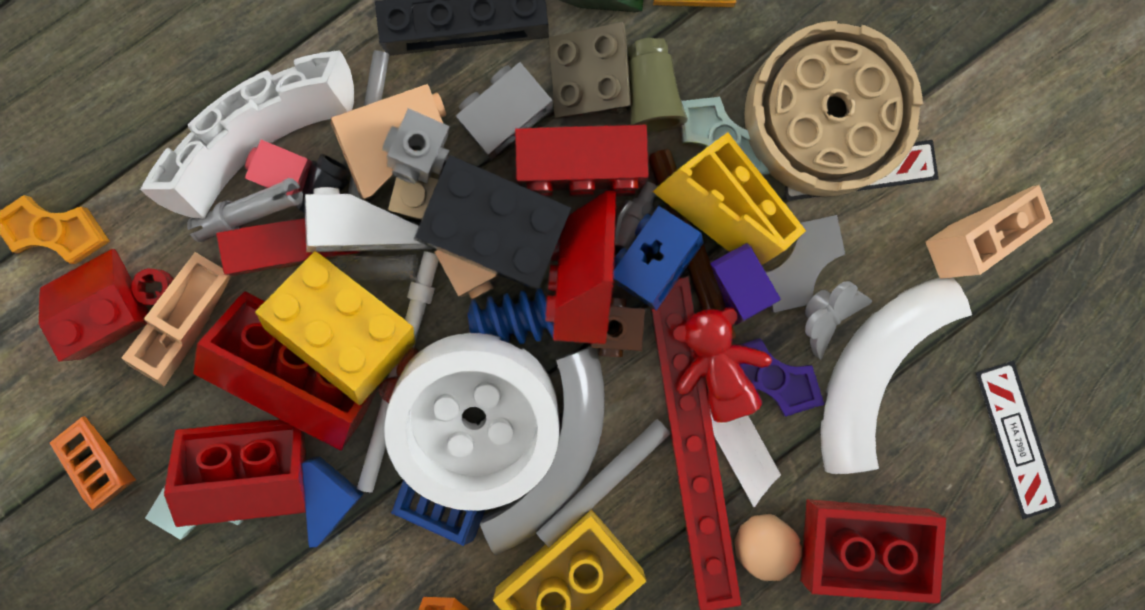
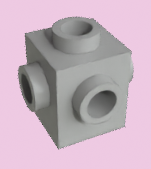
M408 108L400 127L392 126L389 130L382 149L388 152L387 167L393 169L392 174L412 184H416L417 180L428 183L432 172L440 175L450 152L443 148L448 137L449 126Z

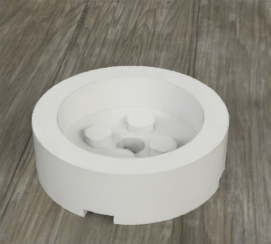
M465 333L445 337L419 351L407 363L398 378L385 416L384 434L386 448L395 469L402 479L413 490L434 503L459 510H486L506 505L521 498L533 489L545 476L554 460L559 441L558 404L554 386L546 370L532 354L524 348L521 350L510 343L500 340L498 336L482 333ZM469 407H478L484 411L486 418L481 421L480 425H477V423H470L465 418H462V413Z

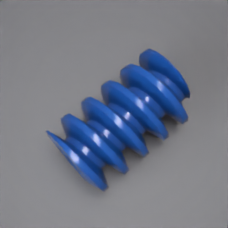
M538 288L536 289L534 301H530L526 292L520 291L518 304H514L509 294L506 293L503 295L502 305L498 307L492 296H488L485 309L482 310L477 301L471 299L468 312L470 333L498 336L500 340L510 343L511 334H514L519 344H525L528 331L532 333L538 342L542 341L544 328H547L553 338L554 322H545L547 297L543 290Z

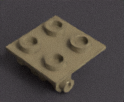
M625 22L549 37L554 114L556 119L610 110L611 113L627 111V107L631 106Z

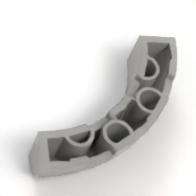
M589 346L556 359L564 395L563 418L557 451L549 470L533 489L521 498L483 515L480 526L494 555L512 549L536 535V532L574 497L591 468L602 433L605 410L604 381L596 348Z

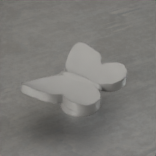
M850 281L837 285L832 293L827 290L819 291L811 298L805 309V315L808 317L805 333L810 337V345L814 356L820 360L823 358L837 325L842 320L872 303V299L858 291V287Z

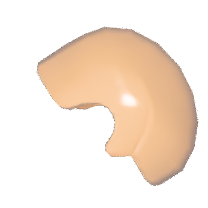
M763 514L752 516L740 526L734 539L736 557L742 566L754 577L762 581H781L796 569L802 557L801 539L788 524L775 515Z

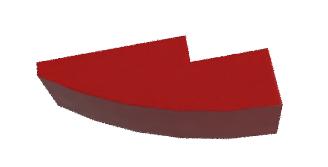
M305 218L216 233L224 275L238 276L268 269L301 265L313 253L306 252ZM360 251L318 253L328 260L359 254Z

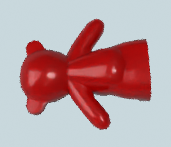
M727 307L721 311L718 309L699 311L688 318L685 324H679L673 328L675 339L686 342L692 351L698 355L678 381L677 391L681 395L691 393L698 381L705 376L713 420L720 423H727L753 414L762 405V400L755 386L745 375L740 364L745 363L765 368L769 367L772 363L771 356L764 351L731 344L732 325L738 318L737 311L733 307Z

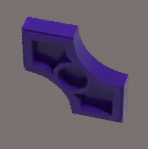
M761 338L737 344L764 351L771 356L772 363L769 367L760 368L745 363L740 365L755 388L766 393L776 402L783 416L786 417L824 405L812 365L789 366L781 363L768 352Z

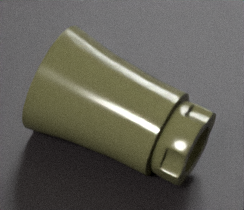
M651 37L635 41L627 47L631 95L630 125H647V133L667 131L684 125L688 118L680 99L672 56L668 54L667 40Z

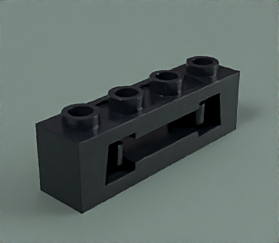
M546 0L375 1L379 43L384 51L390 54L389 56L549 38Z

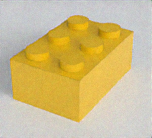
M314 251L255 311L265 331L359 406L416 344L414 329L411 324L317 251Z
M591 509L550 547L545 544L502 581L495 589L493 601L501 610H614L646 582L643 568Z

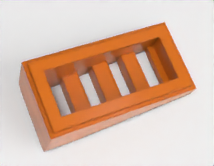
M86 416L78 419L50 442L51 447L81 497L91 510L106 505L136 481L135 477ZM81 433L85 440L71 450L67 444ZM90 447L93 454L81 462L78 456ZM98 461L101 467L91 475L87 469ZM104 475H107L110 481L101 487L97 481Z

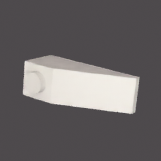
M316 188L313 190L314 194L305 195L306 252L433 249L430 246L413 240L419 227L418 225L351 194H340L338 188Z

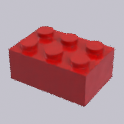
M647 125L515 128L517 183L545 197H553V191L569 190L570 197L594 196L595 189H610V191H616V196L635 195V190L642 188L648 179Z
M806 499L800 581L812 594L940 604L946 517L929 508Z

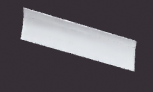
M711 414L714 436L750 502L755 507L781 474L748 415L727 423H720L714 421Z

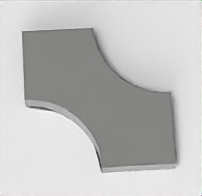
M837 215L801 222L806 232L793 243L788 256L781 264L765 271L781 298L780 301L770 307L771 312L806 306L813 297L815 282L822 269L834 259L846 255Z

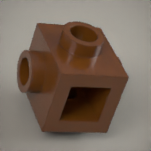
M611 297L608 322L617 320L619 324L618 330L613 334L607 333L606 344L589 343L590 347L598 348V355L605 357H623V350L642 351L644 308L626 307L627 299Z

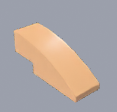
M194 252L144 318L147 325L122 356L126 364L165 387L210 318L231 275H224L223 268Z

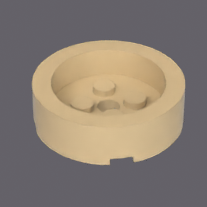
M827 21L807 26L785 39L761 65L747 93L744 112L745 127L748 130L749 143L755 156L759 161H762L776 180L804 194L823 197L839 196L854 192L884 178L903 162L913 148L920 131L917 128L923 98L921 86L911 62L891 39L865 25L858 27L849 24H839L837 21ZM836 96L845 102L847 111L844 117L837 118L827 114V101L829 97Z

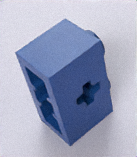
M660 206L657 207L653 215L648 213L641 219L635 230L637 238L629 249L623 248L614 258L613 281L615 284L655 311L658 310L704 243L701 232ZM660 251L663 259L660 262L653 259L649 263L646 254L648 252L656 254Z

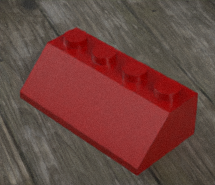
M244 291L197 343L193 374L342 451L361 423L381 383L359 406L265 331L255 313L265 301Z

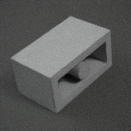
M521 62L513 68L507 65L500 69L490 80L493 85L481 95L478 92L472 93L459 105L461 111L456 115V118L490 160L515 141V128H530L553 109V100Z

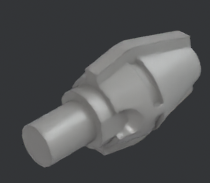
M645 182L638 197L633 198L632 201L626 200L618 210L615 217L614 246L620 250L623 248L629 249L637 238L635 230L641 219L648 213L653 215L654 207L652 204L657 195L652 191L658 187L655 184Z

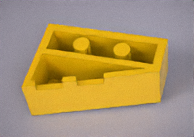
M729 132L680 167L652 191L727 251L731 252L748 243L761 265L784 252L806 232L801 223Z

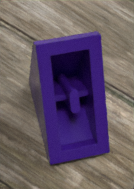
M748 243L710 263L726 308L733 307L737 311L738 318L734 323L735 326L781 300Z

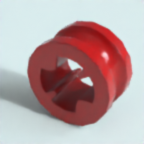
M150 268L141 270L132 280V294L138 302L144 305H155L174 278L164 270ZM152 276L155 282H161L162 291H155L156 298H154L153 293L146 292V283H152L150 279Z

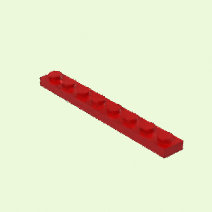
M689 277L679 278L658 310L655 311L651 307L650 310L699 610H717L741 606V598L705 376L698 381L691 393L681 395L677 391L678 381L692 361L698 357L686 342L678 341L673 336V328L679 324H685L686 320L694 314Z

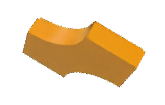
M23 195L0 210V235L13 253H21L29 248L44 246L56 251L69 264H77L110 242L86 207H77L64 213H51L40 207L30 196Z

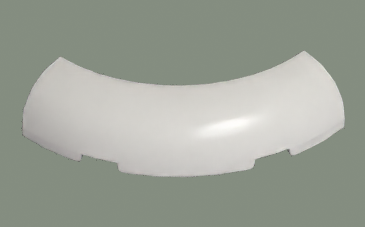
M341 51L322 52L297 58L294 60L295 67L285 69L274 75H271L269 71H263L222 95L188 124L191 132L174 151L167 148L162 153L140 190L157 204L175 213L192 218L205 219L219 193L240 168L245 165L250 151L254 147H258L260 140L272 144L295 130L331 119V117L353 109V79L351 70Z
M935 278L902 292L878 312L873 313L855 332L844 348L833 369L826 389L828 395L824 408V418L821 420V451L826 472L850 474L879 469L875 440L877 416L883 394L893 373L906 355L928 335L953 321L972 315L968 300L961 286L954 278Z

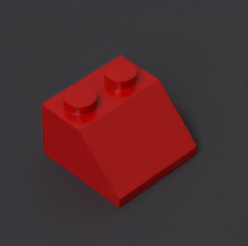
M111 249L40 287L39 326L59 362L83 360L147 325L144 318L149 313L146 305L138 302L133 296L131 290L132 278L116 249Z

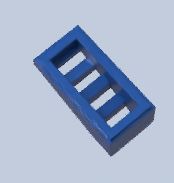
M403 480L391 512L392 514L462 546L473 542L485 510H464L466 515L461 527L457 525L463 510L452 508L447 522L442 521L441 519L446 507L435 503L431 516L426 515L430 500L422 495L416 511L410 509L416 491Z

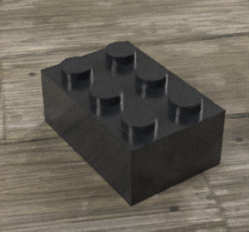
M449 155L413 240L530 289H538L571 208Z

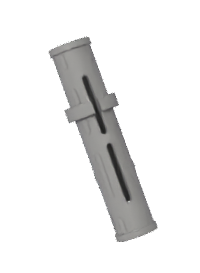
M287 178L276 185L234 202L230 200L220 202L215 205L212 211L208 212L205 219L191 217L187 222V228L190 230L201 225L203 229L190 235L195 241L204 242L209 238L217 236L216 233L240 229L244 224L288 207L297 206L302 203L303 193L298 192L291 196L287 195V192L300 188L294 179Z

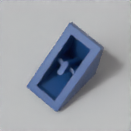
M312 457L302 463L308 544L309 547H318L364 493L358 490L356 486L323 458Z

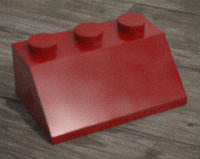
M606 191L568 215L551 257V261H559V265H550L548 290L556 291V296L547 295L545 322H554L553 340L606 344L613 287L616 191Z
M280 419L175 430L164 489V497L175 527L306 513L302 463L306 461L304 431Z

